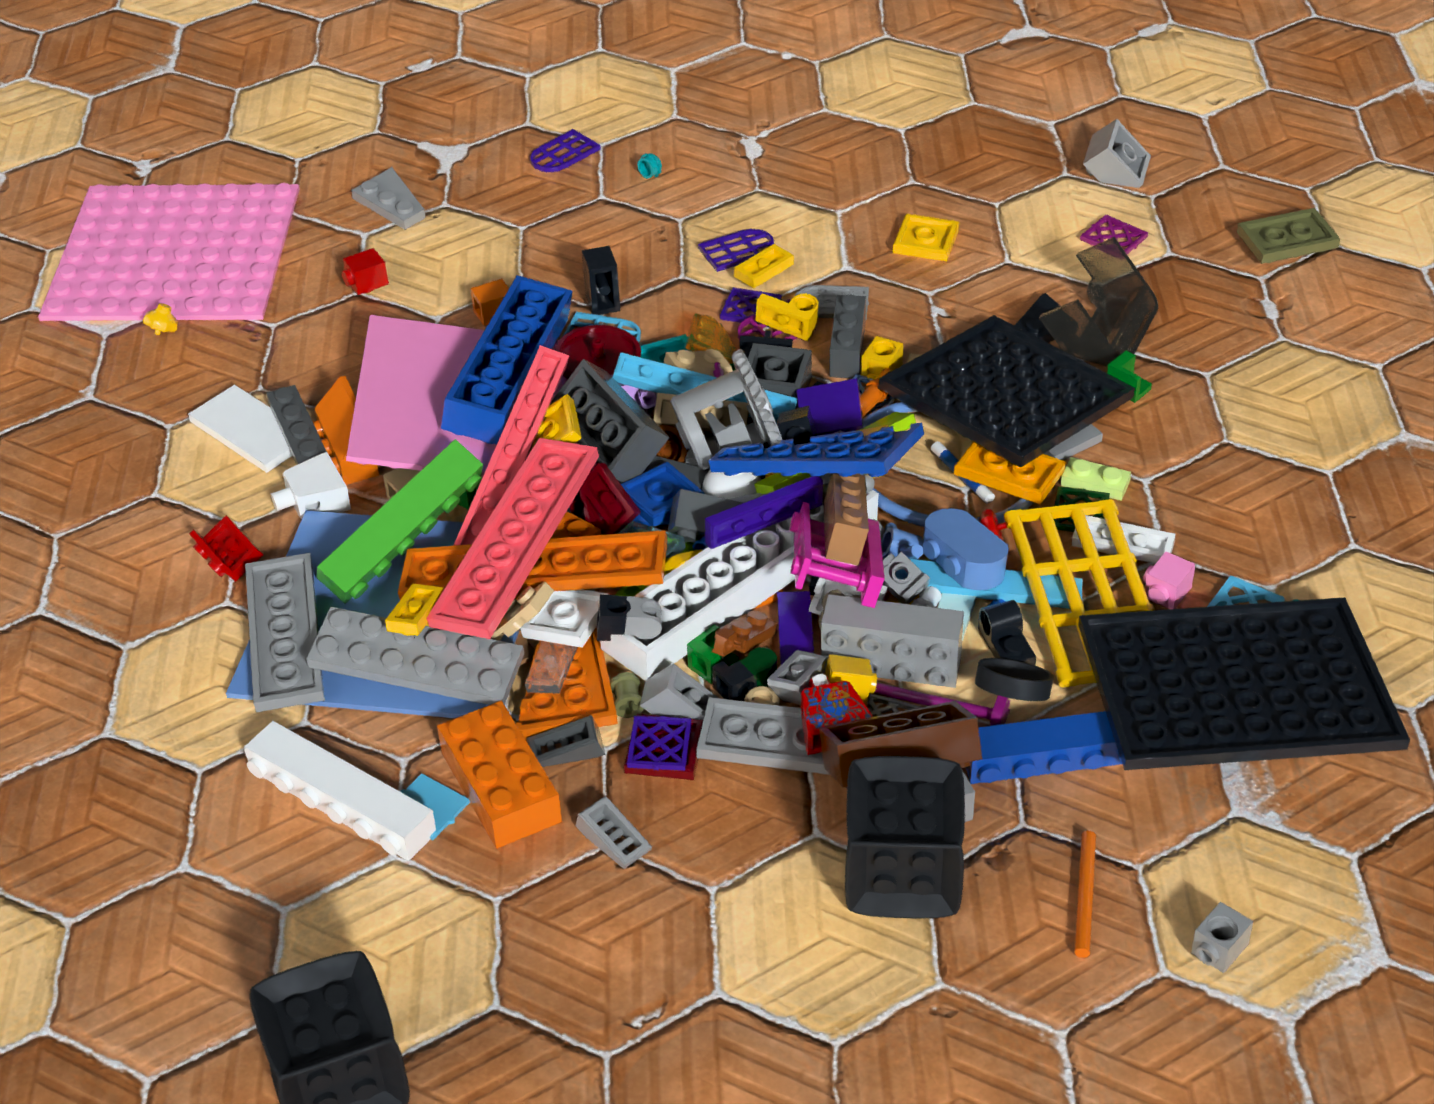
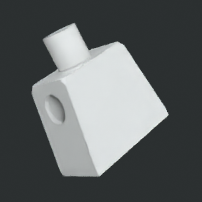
M327 452L285 470L283 477L286 488L271 493V499L276 511L294 506L300 519L303 518L306 510L334 513L351 510L347 486Z

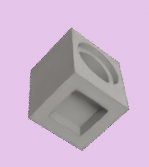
M1220 902L1195 930L1191 954L1198 957L1204 964L1213 966L1222 973H1225L1249 945L1253 921Z

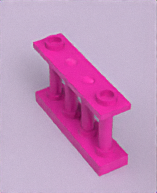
M803 502L800 513L794 512L790 523V531L794 532V558L790 573L795 575V588L802 589L808 574L856 587V591H859L861 595V605L875 608L885 579L879 521L868 519L869 531L858 566L825 558L824 523L810 519V504Z

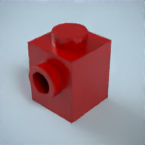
M374 248L343 258L345 268L342 271L343 280L346 286H351L357 295L369 293L389 285L385 261Z

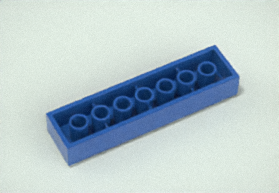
M516 276L445 397L441 424L442 430L497 445L539 346L553 349L568 321L572 290Z

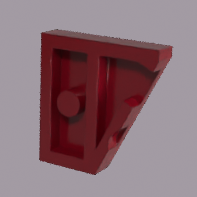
M598 463L590 471L579 490L580 497L584 502L585 520L600 528L602 535L619 534L641 513L605 463Z

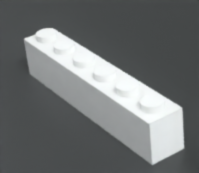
M275 721L268 724L244 746L248 761L247 767L254 776L265 778L272 782L283 793L289 792L301 799L309 808H317L326 813L335 823L345 824L352 828L361 838H369L381 845L391 855L397 854L410 861L436 831L432 809Z

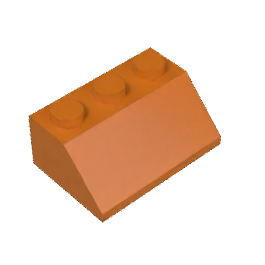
M341 376L314 408L316 421L313 424L319 437L323 438L321 441L326 452L331 457L343 481L348 485L379 476L378 465H363L346 461L356 396L346 376Z

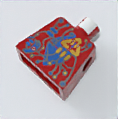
M818 674L809 680V688H804L801 691V719L807 755L822 752L819 727L873 717L852 684L848 681L830 683L826 675Z

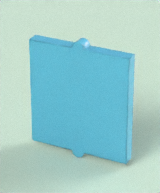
M422 773L406 790H400L401 793L433 810L436 831L430 836L432 841L449 824H454L455 817L470 803L469 798Z

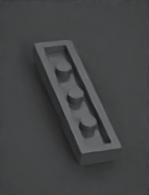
M296 386L282 387L267 392L268 403L296 465L326 452Z

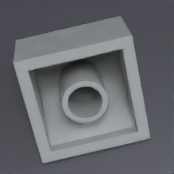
M1115 119L1092 135L1083 165L1087 172L1095 176L1100 183L1139 188L1143 185L1151 155L1120 121Z

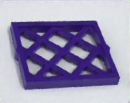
M733 287L728 299L725 300L720 320L741 323L756 314L757 303L751 304L749 300L758 299L762 293L782 300V295ZM736 295L740 298L739 300L732 301ZM745 303L747 307L739 309L736 305ZM732 307L735 310L733 312L726 313L728 308ZM751 310L754 313L746 317L743 312Z
M634 716L627 768L685 771L692 723L691 718ZM643 723L657 725L652 727L651 729H648L643 725ZM667 725H682V726L678 727L677 729H675V730L673 731V730H672L670 727H668ZM639 728L644 733L637 737V730ZM662 728L668 734L659 739L653 733ZM685 730V737L683 740L678 734ZM649 737L655 743L646 748L640 742ZM674 738L679 744L670 749L664 743ZM636 746L641 750V752L634 756V750ZM660 746L666 753L657 758L651 751ZM683 748L681 759L676 752ZM645 755L652 760V762L637 761ZM670 756L676 761V763L662 762Z

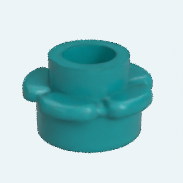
M645 153L638 160L637 167L640 174L648 179L653 176L658 177V174L661 173L662 163L654 154Z

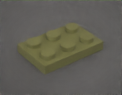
M1315 208L1238 223L1237 233L1261 264L1339 248L1340 244L1339 236Z

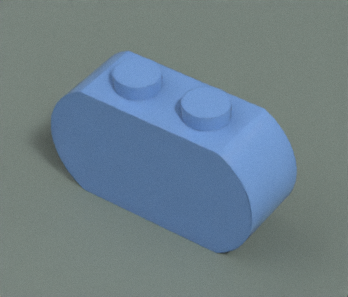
M948 508L934 511L927 516L922 548L923 554L928 559L937 562L948 576L967 589L988 590L1002 583L1005 577L1008 544L967 511Z

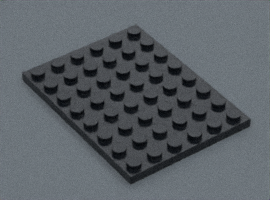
M1345 597L1079 616L1078 627L1124 770L1408 750L1410 743L1408 733Z

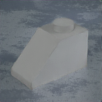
M673 663L646 680L640 706L652 715L704 720L708 698L718 697Z

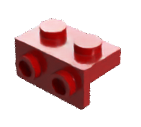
M227 515L204 537L194 529L189 533L197 542L193 548L204 559L207 560L210 557L211 561L208 565L220 577L227 574L235 582L246 573V563L257 562L263 556L261 551Z

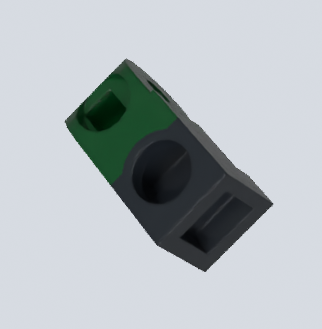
M759 647L750 651L748 657L730 666L724 661L712 666L713 688L724 699L745 701V696L749 690L759 686L769 687L767 679L777 670V655L769 648Z

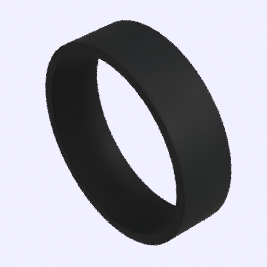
M985 658L978 662L975 684L987 692L1006 698L1023 701H1045L1050 698L1054 676L1049 671L1029 663L1003 658Z

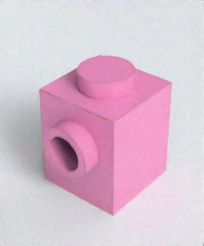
M1165 552L1154 566L1150 565L1144 573L1143 583L1146 584L1145 592L1148 600L1168 609H1175L1192 588L1195 564Z

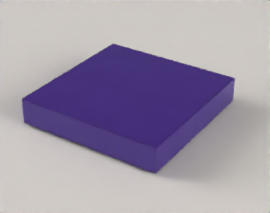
M857 378L797 389L798 407L809 406L817 436L832 434L840 430L851 432L863 428Z

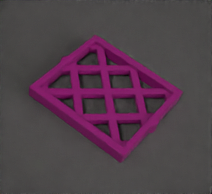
M1105 215L1095 224H1092L1080 236V240L1115 256L1124 258L1148 237V232ZM1104 223L1108 224L1106 227H1100ZM1114 230H1124V233L1115 234ZM1101 231H1110L1111 234L1102 235ZM1093 232H1097V235L1089 236ZM1131 237H1139L1135 241L1131 239ZM1117 238H1127V241L1118 242ZM1104 239H1113L1114 242L1105 243ZM1120 246H1128L1125 250L1120 248Z

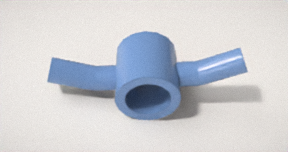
M888 523L885 526L886 531L881 540L883 558H886L891 553L896 557L901 551L909 559H919L923 555V539L921 536L897 529L894 523Z

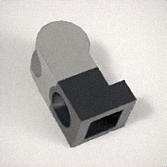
M600 594L597 614V641H611V635H635L639 639L647 640L655 638L660 634L662 630L661 606L657 601L640 597Z

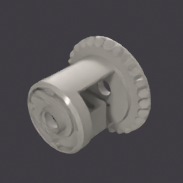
M742 349L735 351L732 355L736 370L676 395L671 399V405L678 419V423L675 424L686 450L690 448L700 469L709 468L708 460L722 448L756 443L764 444L766 442L770 447L779 444L782 440L772 414L773 409L764 388L760 386ZM743 392L748 402L746 407L753 423L745 426L734 402L728 404L731 425L727 427L711 412L705 414L715 438L712 441L706 442L694 413L712 405L715 408H721L724 405V400Z

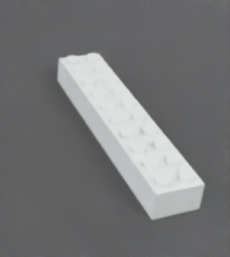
M830 473L819 476L823 480V484L829 483ZM874 490L866 493L868 519L877 520L879 493ZM823 494L822 506L810 510V519L824 523L823 503L826 494ZM792 518L714 549L707 547L665 575L663 584L650 585L634 597L652 599L660 604L662 630L660 634L655 638L647 640L639 639L635 635H611V641H600L601 649L645 681L669 665L675 664L687 655V644L715 624L721 628L748 613L795 580V575L790 573L794 558V532L790 531Z

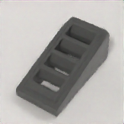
M592 715L527 738L528 745L542 767L593 759L605 755L601 733ZM561 743L562 747L556 749L555 744ZM547 745L548 752L542 754L541 746Z

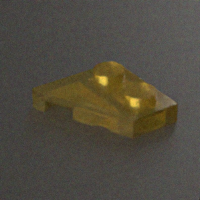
M694 314L690 323L685 349L690 351L717 350L721 352L729 364H732V355L737 349L723 325L709 315Z

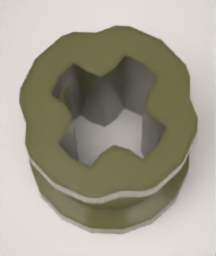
M630 672L619 673L613 677L610 685L612 693L615 694L616 698L614 704L617 715L622 718H631L636 716L637 713H642L644 708L640 706L642 697L638 691L640 688L639 677Z

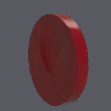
M590 325L574 329L565 334L558 341L555 351L569 355L568 363L563 373V376L569 379L583 359L613 375L620 352L641 357L640 344L632 334L623 329L607 325Z

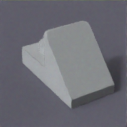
M796 650L767 679V685L782 701L801 705V691L804 688H809V680L813 676L825 672L828 656Z

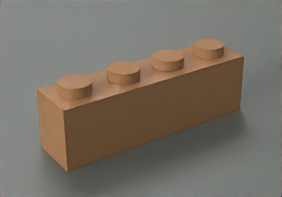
M832 473L823 503L825 558L858 566L869 531L865 476L857 473L852 476L842 477L839 476V473Z

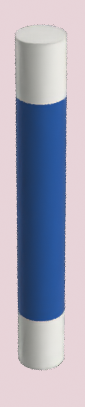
M941 442L933 443L931 451L954 472V466L959 460ZM959 477L986 504L995 499V495L985 485Z

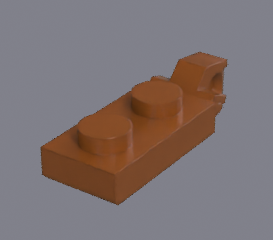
M749 611L715 632L714 638L716 640L712 652L722 657L734 650L746 653L773 637L777 632L778 622L768 619L767 615L762 612Z

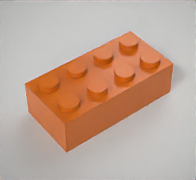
M502 700L437 725L442 755L466 797L469 798L471 806L496 849L562 822L559 794Z

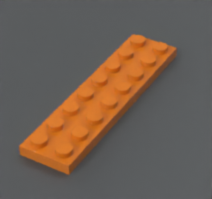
M666 530L551 538L517 595L528 586L535 588L543 582H546L554 591L663 584L668 541ZM472 544L407 549L398 588L399 599L401 600L412 584L444 587L445 589Z

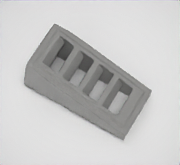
M604 796L578 814L575 825L578 830L623 869L652 849L649 842L607 796ZM604 819L606 823L599 826L597 822ZM612 827L616 829V831H614L610 835H607L605 833ZM623 835L626 839L616 845L613 841ZM631 844L637 847L627 855L622 852L623 849Z

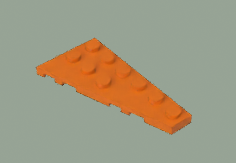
M597 626L583 648L539 640V643L536 644L527 679L525 697L521 702L519 720L516 722L524 738L527 739L528 737L590 715L593 716L598 727L618 724L604 653L601 649L600 641H597Z

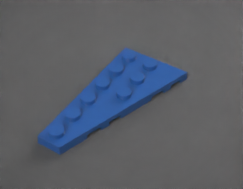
M921 422L911 424L910 429L907 431L894 432L893 426L882 427L880 431H875L867 436H864L863 432L859 430L810 437V443L794 445L793 439L781 440L779 444L765 449L761 443L725 447L708 461L711 472H724V475L727 476L739 473H752L754 476H762L768 473H781L782 476H792L797 473H809L810 476L839 473V476L848 477L862 473L869 474L871 477H879L887 474L901 460L907 451L924 435V430Z

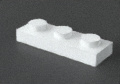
M1085 515L1097 551L1117 555L1105 519ZM1120 522L1130 551L1135 555L1136 560L1156 564L1165 552L1172 553L1176 534ZM1075 528L1072 546L1082 548Z

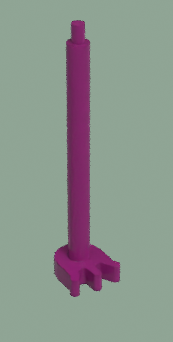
M878 682L874 692L877 695L926 706L956 701L974 716L990 720V726L1005 724L1010 714V709H1008L1010 705L1009 698L999 695L994 707L989 708Z

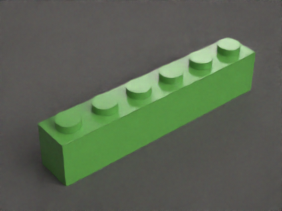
M456 439L452 441L317 566V579L344 604L352 597L358 599L369 586L367 583L373 577L377 576L379 578L383 576L391 567V561L398 554L401 556L405 555L407 549L413 547L414 539L421 532L423 534L430 532L438 521L437 517L444 511L446 513L451 512L459 503V497L466 490L472 492L481 483L483 463Z

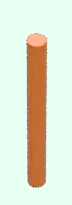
M1084 831L1081 834L1075 955L1080 958H1086L1090 955L1096 834L1093 831Z

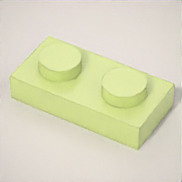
M1070 457L1062 475L1061 486L1110 493L1109 498L1122 501L1130 483L1131 472Z

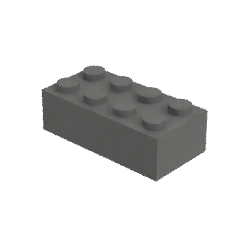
M585 359L581 361L550 403V405L566 394L574 400L582 437L577 442L581 445L597 447L599 458L596 463H605L616 479L622 483L641 475L670 438L607 371Z

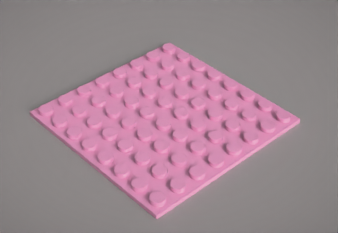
M100 184L89 186L39 313V320H143L146 312L156 309L160 303L172 307L171 313L176 320H263L300 190L299 184H149L144 186H132L129 184L105 186Z
M370 315L346 461L363 465L372 464L395 469L404 468L421 471L456 439L483 463L481 474L483 478L497 445L442 430L441 424L445 397L485 330ZM559 340L556 341L552 350H555ZM563 375L553 398L568 380Z

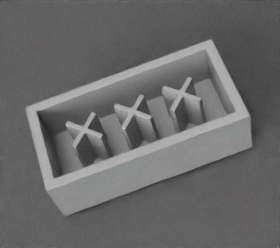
M828 594L821 622V655L829 657L830 654L869 659L872 673H876L877 678L956 688L962 653L964 611L878 600L875 608L861 605V598Z

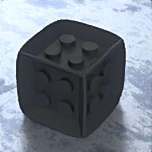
M873 756L853 760L848 773L846 810L848 843L845 865V899L849 911L872 917L915 919L942 918L957 914L960 909L963 893L964 855L962 843L965 830V790L960 764L940 758L909 756Z
M362 951L339 953L285 970L260 981L250 989L249 998L253 1017L269 1061L271 1076L280 1104L409 1103L410 1090L402 1053L394 1039L393 1025L388 1007L373 967Z

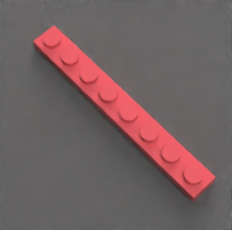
M541 345L539 346L454 545L474 543L528 457L567 366L569 355Z

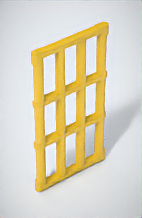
M1112 499L1024 510H1010L1004 513L1005 522L1008 529H1011L1023 565L1021 569L1024 577H1027L1040 617L1038 620L1039 625L1044 629L1057 668L1055 674L1060 687L1096 683L1078 627L1079 616L1155 610L1153 604L1149 603L1135 565L1136 557L1130 551L1117 516L1119 511L1115 501ZM1103 513L1117 555L1099 556L1085 515ZM1072 517L1086 558L1067 559L1054 519ZM1041 521L1054 562L1036 564L1022 522ZM1123 568L1136 605L1117 607L1104 569ZM1091 571L1104 609L1085 611L1072 572ZM1059 574L1072 613L1053 615L1040 576ZM1076 625L1091 670L1072 673L1057 627Z

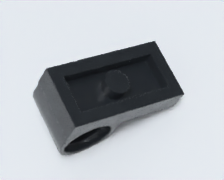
M1009 600L982 607L979 611L978 629L995 658L1011 659L1035 665L1036 655L1022 633L1023 619L1016 601Z

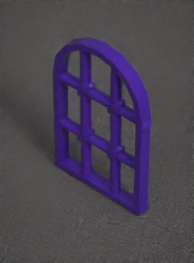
M572 129L535 149L530 156L531 165L542 172H557L601 150V146ZM573 135L576 137L566 143L563 142L565 139ZM579 140L585 142L577 148L571 146V144ZM558 143L560 144L559 147H557V148H555V149H553V150H551V151H549V152L547 151L548 148H550V147H552V146H554V145H556V144H558ZM589 145L592 146L591 149L583 153L580 152L582 149L588 147ZM564 148L570 150L569 152L560 157H556L554 155L556 152ZM539 153H543L542 156L534 159ZM573 154H577L576 157H574V158H572V159H570V160H568V161H566V162L563 161L565 158H567V157H569V156H571V155H573ZM547 157L553 159L551 162L543 166L537 164L538 162Z
M747 229L699 243L698 249L718 272L738 266L758 254V249L773 245L774 239L766 231ZM739 237L743 239L730 244L724 243L726 241H730ZM761 238L769 240V242L759 245H752L751 243ZM742 244H747L749 247L737 252H732L729 249ZM713 245H721L720 247L711 250H705V248ZM719 251H726L728 253L714 259L709 255ZM749 252L754 253L753 255H749L740 259H737L736 257ZM726 259H732V260H733V261H730V262H727V263H724V264H720V265H718V264L716 263V262H720V261H723V260H726Z

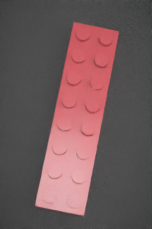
M544 438L538 439L427 616L429 627L491 639L599 458L597 447Z

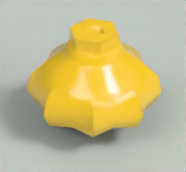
M160 303L156 309L150 310L144 315L143 323L155 329V335H160L161 331L174 333L178 326V321L171 313L172 307L167 304Z

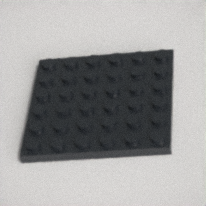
M995 315L879 378L878 386L879 389L888 393L893 398L906 403L915 410L924 413L938 423L949 427L963 437L976 442L986 450L994 452L1020 468L1131 400L1135 391L1134 387Z

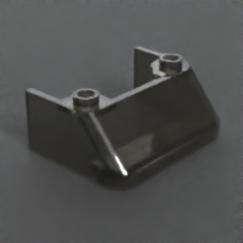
M1115 237L1080 251L1076 255L1091 276L1087 296L1090 302L1097 308L1092 318L1078 299L1043 313L1039 317L1061 350L1080 360L1106 367L1125 351L1135 354L1158 311V301L1154 292Z

